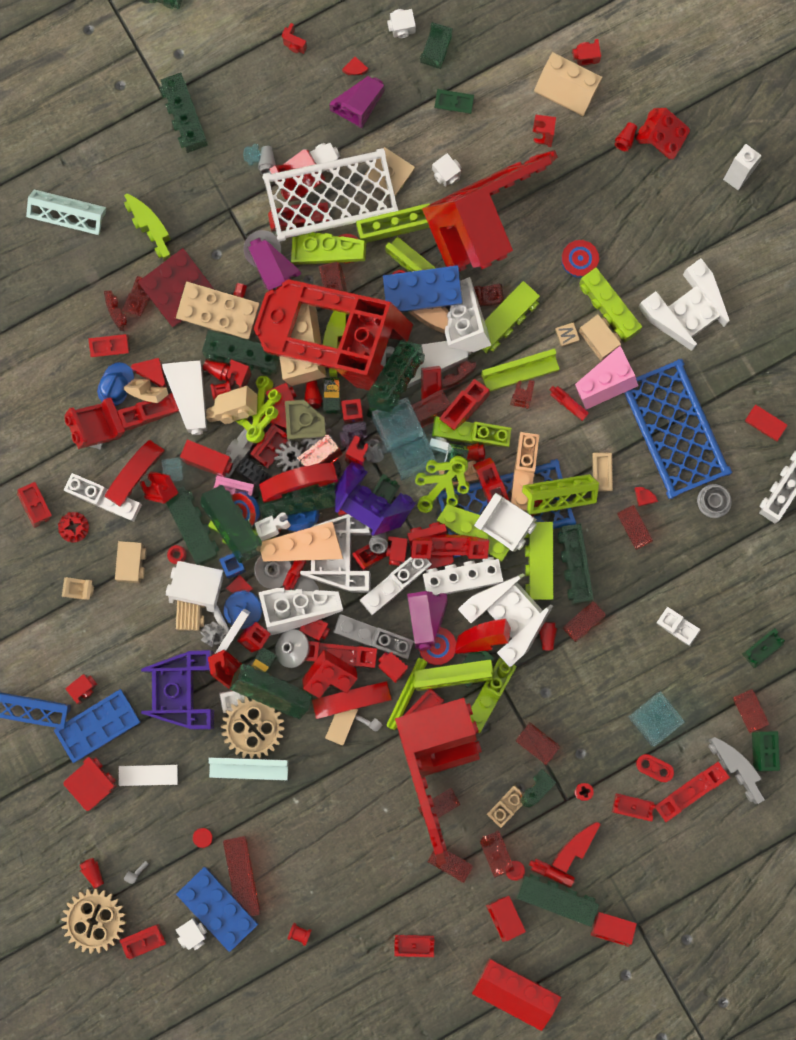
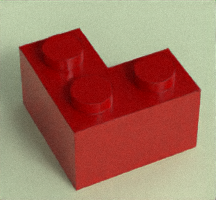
M323 650L303 677V689L320 699L330 684L347 693L358 677L355 667Z

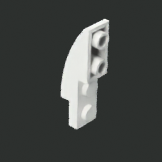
M73 473L64 488V491L133 522L142 506L141 503L127 498L123 505L119 507L104 497L108 491L107 488Z
M410 557L360 599V602L371 615L375 614L432 564L428 559Z

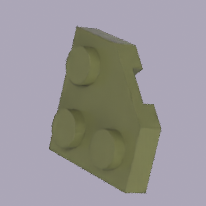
M305 400L285 401L287 440L326 438L325 418L319 412L313 409Z

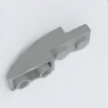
M342 614L339 615L333 632L372 648H377L387 653L393 652V655L408 659L414 642L408 638L376 628Z
M715 737L710 738L708 746L714 755L717 754L720 759L719 763L728 774L736 771L735 777L740 785L743 784L746 788L745 795L748 800L754 802V804L764 801L762 794L755 782L761 780V777L749 761L724 741Z

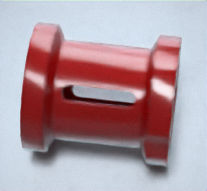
M229 380L223 384H210L214 401L218 395L232 391Z
M581 783L576 786L574 793L577 799L587 801L592 798L594 791L591 785ZM581 787H584V789L589 790V792L586 793L587 797H584V795L579 794V792L582 791Z
M293 923L287 939L301 942L303 946H306L312 930H306Z

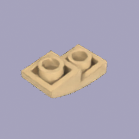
M514 785L487 815L502 828L529 798L522 794L523 792Z

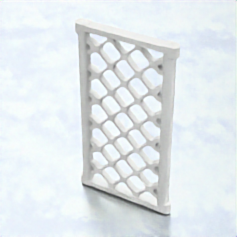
M384 148L377 149L376 152L274 174H270V172L264 173L262 177L269 198L278 242L285 241L286 238L356 223L357 220L399 211L395 201ZM381 158L383 171L375 167L376 159ZM366 162L370 167L366 175L357 171L358 163ZM348 166L352 171L348 179L338 174L340 167ZM371 169H375L381 174L378 182H373L368 178ZM329 170L333 174L330 183H326L320 178L322 171ZM311 173L315 178V182L311 187H308L302 183L303 175ZM353 173H357L363 178L359 186H355L350 182ZM383 176H385L388 190L379 185ZM293 177L297 185L293 191H290L283 184L285 179ZM335 177H339L345 182L341 190H337L331 185ZM365 180L374 185L370 194L361 189ZM273 181L279 187L275 195H272L270 182ZM317 181H321L327 186L323 194H319L313 189ZM347 184L356 189L352 198L343 193V189ZM298 185L308 189L305 198L295 194ZM377 187L385 192V196L381 201L372 196ZM328 188L338 193L333 202L324 196ZM280 189L290 193V197L286 202L281 201L276 196ZM358 191L367 196L363 205L354 200ZM310 192L320 197L315 206L306 201ZM340 195L349 200L345 209L336 205ZM387 195L390 197L391 208H387L383 203ZM292 196L301 200V204L296 210L288 205V201ZM322 199L331 204L327 213H324L317 207ZM369 199L378 203L377 211L369 212L365 207ZM274 200L283 204V208L278 214ZM303 203H306L313 209L309 217L299 212ZM350 203L360 207L359 215L351 216L347 212ZM285 207L294 211V216L290 221L281 216ZM332 207L342 211L341 219L333 220L329 216ZM314 211L324 215L322 223L315 224L311 220V215ZM297 214L305 218L304 227L296 228L292 223ZM279 218L287 223L286 231H281Z

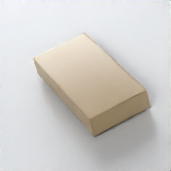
M593 453V478L599 482L598 491H613L612 453Z
M358 709L335 714L325 739L343 746Z

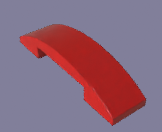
M148 440L125 465L104 497L121 507L131 495L132 489L152 464L154 465L165 450L151 440Z
M322 463L283 472L262 482L259 486L263 502L266 503L283 498L282 494L315 484H319L321 487L338 482L334 463Z
M465 535L419 537L412 539L411 558L431 559V555H467L469 559H488L489 540Z
M308 641L309 653L305 661L315 662L322 651L326 650L351 666L375 668L377 648Z
M386 681L352 689L347 693L340 692L312 700L316 719L391 701V696Z
M716 762L655 805V808L663 820L667 822L730 777L721 764Z

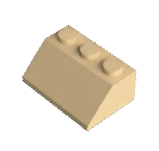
M552 52L534 92L584 116L601 84L602 77Z

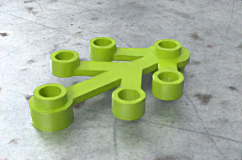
M260 376L256 380L259 390L257 414L252 415L253 424L248 421V418L235 421L247 430L246 439L251 443H259L264 438L265 433L263 429L278 415V410L273 405L280 400L281 393L276 389L271 390L273 381L267 376ZM271 390L268 394L269 399L264 404L266 391Z
M455 456L450 462L443 463L429 460L426 465L427 472L449 471L441 475L427 476L425 473H418L416 475L415 483L419 486L437 483L428 495L422 496L419 499L417 507L421 512L428 513L432 510L433 500L444 488H446L447 504L451 506L458 504L459 497L454 492L452 482L455 475H457L459 483L458 492L461 494L468 493L470 485L466 481L464 474L468 469V462L465 458Z

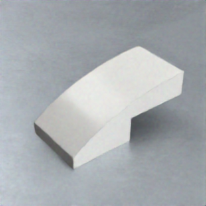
M669 607L666 608L657 621L658 625L688 646H691L701 631Z

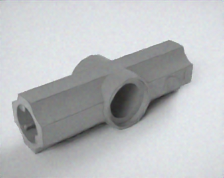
M245 428L226 450L225 455L230 456L232 459L231 463H233L231 472L229 474L226 473L225 477L227 478L231 477L243 457H248L254 443L246 439L247 430Z

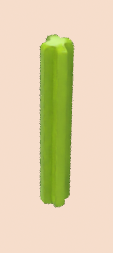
M422 658L417 659L387 722L388 728L396 730L395 718L403 715L415 690L414 671L425 669L427 665L426 660Z

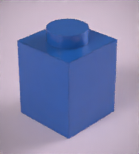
M238 552L219 559L228 579L246 572Z

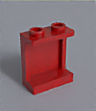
M111 397L104 399L101 404L77 410L74 407L69 408L65 414V423L69 426L72 440L78 449L120 439L125 432Z

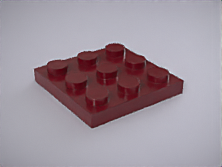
M184 248L138 281V284L172 328L182 321L176 319L186 282L214 289Z

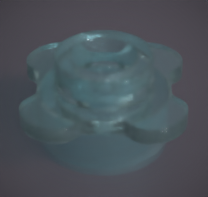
M253 144L252 147L248 146L244 149L243 157L248 162V165H253L254 162L260 161L258 144Z

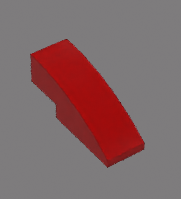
M327 202L319 203L317 206L324 213H327L329 210ZM300 204L291 205L290 207L296 210L299 208ZM302 204L299 212L309 217L313 209L307 204ZM276 208L277 214L280 213L282 208ZM284 208L281 216L290 221L294 216V211ZM270 210L268 217L272 232L276 231L272 211ZM314 211L311 215V220L315 224L322 223L324 215ZM298 214L292 221L296 228L304 227L306 222L305 218ZM279 218L281 231L286 230L287 223Z
M474 379L465 391L462 390L439 420L455 431L489 397L490 389Z
M170 393L158 403L142 401L135 406L118 410L117 413L124 430L127 431L167 417L179 410L173 393Z
M489 457L473 464L488 503L495 493L510 501L494 461Z
M506 619L493 620L464 631L457 636L455 653L493 650V645L509 644L511 627Z
M594 822L575 834L559 851L551 865L567 873L575 856L583 859L600 823Z

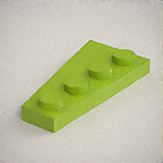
M316 232L292 237L291 263L293 265L365 261L366 242L364 240Z
M447 504L438 517L437 522L445 524L446 528L457 535L488 539V554L502 562L510 548L474 526L481 515Z

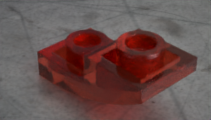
M137 276L131 293L128 294L123 311L141 317L150 298L138 284L142 277Z
M502 284L484 287L480 285L474 286L480 307L501 304L504 301Z
M112 290L104 291L110 316L120 331H124V325H127L126 314H123L120 308L115 309V307H118L117 296H114Z
M463 362L460 364V367H457L458 375L455 376L453 373L444 376V379L441 380L442 389L452 388L467 379L476 370V362Z
M634 505L617 513L636 550L653 541Z
M593 601L572 618L563 629L577 642L591 628L603 620L606 614Z
M433 850L427 862L464 883L473 865L447 850L446 864L439 866Z

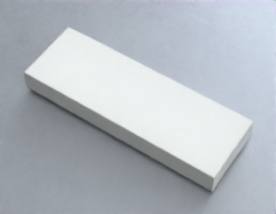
M246 609L241 611L215 654L228 649L251 612Z
M178 765L119 766V786L178 785Z

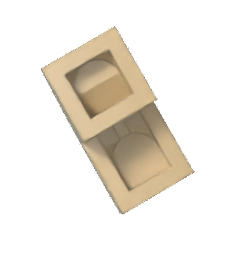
M133 379L124 386V391L148 402L158 403L168 395L167 388L151 387L150 380Z

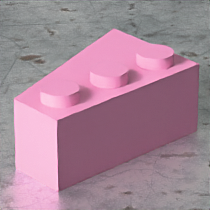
M619 346L578 381L575 386L587 410L637 387L638 383L621 346Z

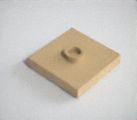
M384 147L392 188L396 197L414 172L415 167ZM381 158L376 159L375 167L383 171ZM371 169L368 174V178L373 182H378L381 174L375 169ZM383 176L379 185L388 190L385 176Z

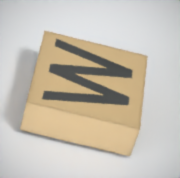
M574 322L555 328L561 347L579 342Z

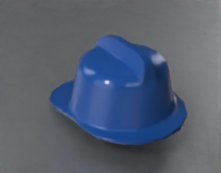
M114 363L106 369L97 390L101 402L111 397L116 406L125 400L128 393L124 391V386L134 379L133 371L127 364Z

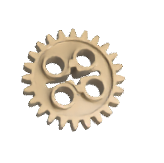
M253 695L251 701H249L247 696H245L243 703L237 699L238 705L235 706L231 703L230 705L233 710H226L229 716L222 717L226 724L221 725V728L226 729V731L221 734L222 736H228L224 742H231L229 749L236 748V755L241 751L242 758L249 754L250 759H253L254 754H257V757L260 759L262 752L268 756L267 749L274 751L272 745L280 744L276 740L277 737L283 738L279 731L284 730V727L279 726V724L284 720L277 718L281 712H274L276 705L269 707L270 700L263 703V697L256 701ZM254 708L258 710V716L252 719L248 717V712ZM241 714H243L250 721L251 724H257L255 727L265 737V740H261L253 730L248 731L249 726L240 717ZM237 722L244 724V729L240 732H236L233 729L234 724ZM264 723H270L272 726L271 730L267 733L261 731V726ZM250 736L257 738V743L254 746L247 744V739Z
M96 888L92 894L91 890L87 889L86 895L81 891L79 892V899L73 896L72 900L74 903H67L70 909L63 910L67 917L61 919L67 922V925H64L62 929H68L64 936H71L68 943L70 944L75 941V949L81 945L82 952L89 948V952L92 954L96 948L97 952L101 953L102 947L106 951L109 950L108 943L112 946L116 945L114 938L121 939L118 932L125 931L120 926L126 924V921L121 920V917L125 916L126 913H120L119 910L123 908V905L117 907L116 904L119 899L111 900L113 897L112 893L105 896L106 890L99 894L98 888ZM85 903L92 905L93 909L90 914L85 913L83 910ZM100 904L101 907L96 916L98 924L93 925L91 936L88 938L87 934L92 925V921L89 920L95 916L97 905ZM104 909H108L111 912L109 920H105L102 917ZM79 922H83L86 925L84 933H80L77 930ZM96 929H103L105 933L103 939L96 937Z

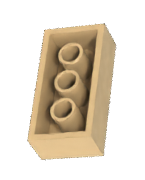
M301 305L290 338L322 345L316 306ZM279 356L282 378L290 386L326 377V370L323 366Z

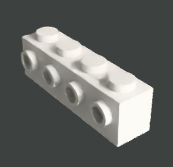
M796 450L790 458L792 460L790 466H785L780 473L782 478L779 483L775 481L769 490L772 494L769 498L765 497L759 506L762 508L759 514L773 523H777L781 519L796 495Z
M488 557V559H482L483 562L476 564L475 561H468L461 567H456V564L445 566V570L437 571V568L428 569L423 574L425 590L433 592L435 596H439L440 593L448 595L502 583L503 578L499 559L494 560V557Z

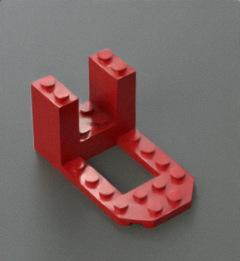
M555 150L532 156L524 164L521 161L512 164L422 208L446 267L458 265L459 272L467 268L466 265L471 263L473 268L481 267V269L491 266L492 261H500L508 257L507 254L512 252L513 249L491 196L500 192L499 188L503 186L508 188L515 185L514 181L517 179L522 181L531 177L530 174L544 171L547 166L553 164L552 162L558 158Z
M289 279L281 283L282 286L277 289H272L265 293L254 331L259 337L266 353L332 368L357 388L386 395L391 394L396 377L381 365L389 338L408 342L413 324L391 302ZM302 304L350 314L338 349L290 338Z
M464 698L395 718L402 747L439 866L446 864L445 857L448 856L437 814H432L431 811L434 804L431 795H426L425 789H428V785L424 776L480 760L479 753L482 750L479 741L476 739V733H479L476 721H471L470 715H473L470 703L466 704Z

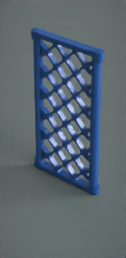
M682 359L636 377L637 382H642L640 389L624 392L667 489L668 499H673L679 494L718 478L729 476L732 473L730 466H727L686 374L683 367L685 364ZM674 367L677 370L674 376L664 373V371ZM659 374L657 383H652L646 380L649 377ZM661 376L672 380L669 388L659 385ZM674 381H682L685 388L682 393L671 390ZM644 383L654 386L652 395L642 393L641 389ZM656 388L667 392L664 400L654 397ZM669 393L679 396L677 405L666 402ZM639 395L649 398L646 408L638 406L636 399ZM681 398L690 399L692 406L688 411L679 407ZM652 400L662 404L660 412L656 413L649 409ZM664 405L674 408L671 418L661 414ZM677 410L687 414L684 423L674 419ZM647 412L657 416L654 425L646 424L643 417ZM689 415L698 417L700 423L696 428L686 424ZM660 417L669 420L667 430L656 426ZM672 422L682 426L679 435L669 432ZM685 427L694 431L692 440L681 436ZM655 429L664 432L665 435L662 442L653 441L651 434ZM696 433H705L707 441L704 445L694 442ZM666 435L677 438L675 447L664 444ZM679 440H684L690 444L687 452L677 449ZM692 445L702 448L700 457L689 454ZM662 447L672 450L670 459H661L659 451ZM704 450L713 451L715 458L711 463L702 459ZM674 452L685 456L681 465L672 461ZM687 457L697 460L694 470L684 466ZM699 462L710 466L707 475L697 472ZM670 464L680 468L677 477L668 475L666 469ZM712 467L721 469V473L709 476ZM682 469L692 472L690 482L679 478ZM695 474L705 478L702 481L692 484V480ZM678 481L687 485V487L677 491L674 489Z
M558 459L550 460V463L539 465L535 468L534 475L540 473L544 477L543 482L546 480L552 481L549 478L550 470L553 469L556 471L557 478L563 479ZM514 472L500 476L504 486L508 488L507 493L509 490H512ZM480 482L469 484V491L466 493L471 498L469 504L466 507L459 503L457 505L466 511L475 513L469 509V506L473 500H476L483 505L480 512L475 513L480 515L483 508L487 507L488 504L487 499L483 502L475 497L477 490L482 489ZM454 488L455 494L460 495L461 493L458 492L457 488ZM442 490L437 496L441 511L445 508L443 499L447 498L446 491ZM566 508L568 518L560 515V510L557 512L550 511L555 515L553 529L576 525L571 508ZM541 513L538 517L533 516L535 519H537L536 522H545L541 519L543 513ZM446 528L448 535H457L450 529ZM452 555V556H454V558H457V557H460L461 555Z

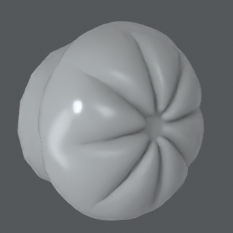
M710 484L699 492L697 503L704 515L710 518H720L730 510L732 499L725 487L718 484Z

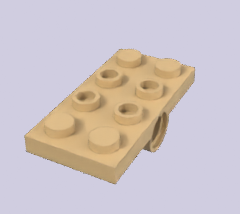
M186 282L176 319L249 340L260 303Z

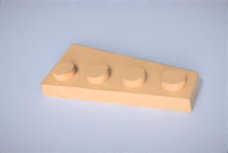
M333 522L258 543L263 561L344 559Z

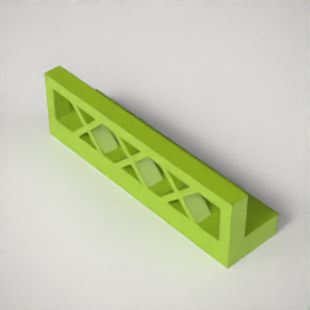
M398 236L392 243H388L385 246V252L409 272L435 269L432 264Z
M555 348L482 370L481 376L484 385L492 392L559 371Z
M588 474L523 485L522 493L528 498L527 513L531 515L594 504L597 502L599 482ZM588 491H592L591 498H582ZM571 494L577 495L572 501H566ZM554 497H560L555 504H549ZM543 500L538 507H534V501Z
M492 660L414 671L416 681L414 682V688L417 691L494 680Z

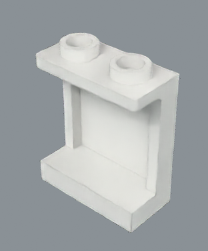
M495 493L474 526L516 552L517 549L521 550L525 544L524 538L527 533L531 534L537 525L535 521L537 519Z
M178 561L177 566L172 568V584H168L166 590L169 603L179 600L206 606L207 611L215 612L223 582V570Z

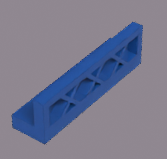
M0 692V702L6 708V710L0 713V718L65 729L67 713L71 709L70 704ZM16 705H20L25 711L20 717L15 716L11 711ZM37 708L45 716L35 720L30 712ZM54 712L62 713L61 724L53 723L49 715Z

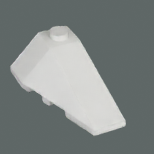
M469 277L460 281L463 304L450 306V312L447 314L448 325L445 327V335L449 348L475 352L491 346V342L472 280Z
M275 588L259 592L267 630L271 633L270 635L287 632L343 611L339 592L315 590L312 592L302 591V589L284 590V588Z

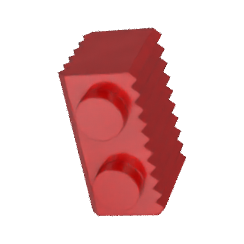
M385 652L378 660L380 663L378 665L379 669L395 683L408 670V665L402 663V660L393 655V652L389 654Z

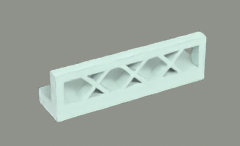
M33 190L28 196L26 217L96 235L100 234L101 221L106 214V207L38 190ZM33 205L39 206L43 212L41 214L33 213ZM55 210L61 217L58 219L53 218L49 212ZM70 214L75 215L79 222L73 223L67 216ZM88 219L96 220V228L89 227L85 221Z
M209 758L210 778L288 780L287 760Z

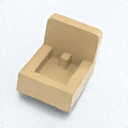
M64 578L62 597L89 600L90 596L93 595L94 586L92 585V580Z

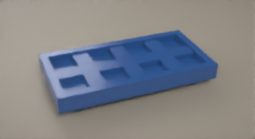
M458 265L383 275L385 301L391 302L400 312L463 304Z
M122 689L67 721L65 729L56 728L54 732L72 763H76L140 724L141 721Z
M206 866L176 894L229 952L258 925L257 921Z

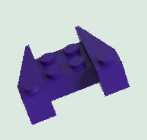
M351 462L336 485L335 512L338 513L340 510L346 512L373 530L371 535L373 536L400 528L413 510L416 502L410 496L400 493L393 503L389 504L385 498L378 497L368 487L361 486L368 472L360 464Z
M210 650L189 651L142 668L141 672L152 673V710L141 711V714L193 730L214 729V710L194 709L193 672L210 671L208 657L214 655V652Z

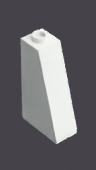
M745 144L734 158L723 180L739 190L761 162V155Z
M447 341L397 348L403 389L421 382V368L440 366L441 372H444L468 361V355L471 352L449 348Z
M201 361L162 364L188 433H192V435L203 434L204 431H207Z

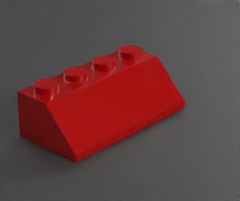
M489 958L472 991L473 995L540 1031L544 1029L561 999V996L491 958Z

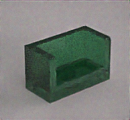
M431 23L430 33L424 51L420 56V63L439 69L442 68L452 38L453 28Z

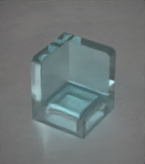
M180 457L161 460L163 474L169 475L173 482L184 479L182 471L183 462Z

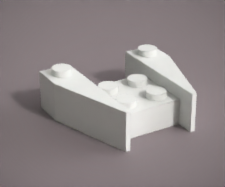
M702 259L688 267L683 274L693 287L692 290L670 306H667L655 291L643 300L638 307L651 324L691 351L697 345L692 337L717 319L723 327L730 321L714 275Z
M349 514L312 526L315 527L329 522L334 523L344 559L311 560V571H300V574L351 593H369L371 591V573L369 571H351V535H371V528Z
M523 573L473 595L458 609L470 623L476 621L486 611L495 620L506 619L511 627L510 637L512 639L509 641V644H506L497 653L509 667L529 651L553 607L549 605L545 610H542L517 583L525 576Z

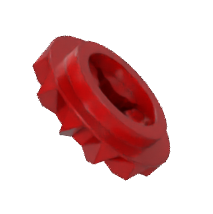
M68 512L62 516L58 523V532L68 542H79L88 534V520L78 512ZM71 520L74 524H81L76 527V535L71 529H67L71 526Z

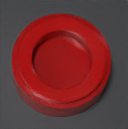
M200 828L193 834V842L197 847H208L213 841L211 831L206 828Z
M511 861L506 865L505 873L509 879L517 881L523 878L525 867L519 861Z

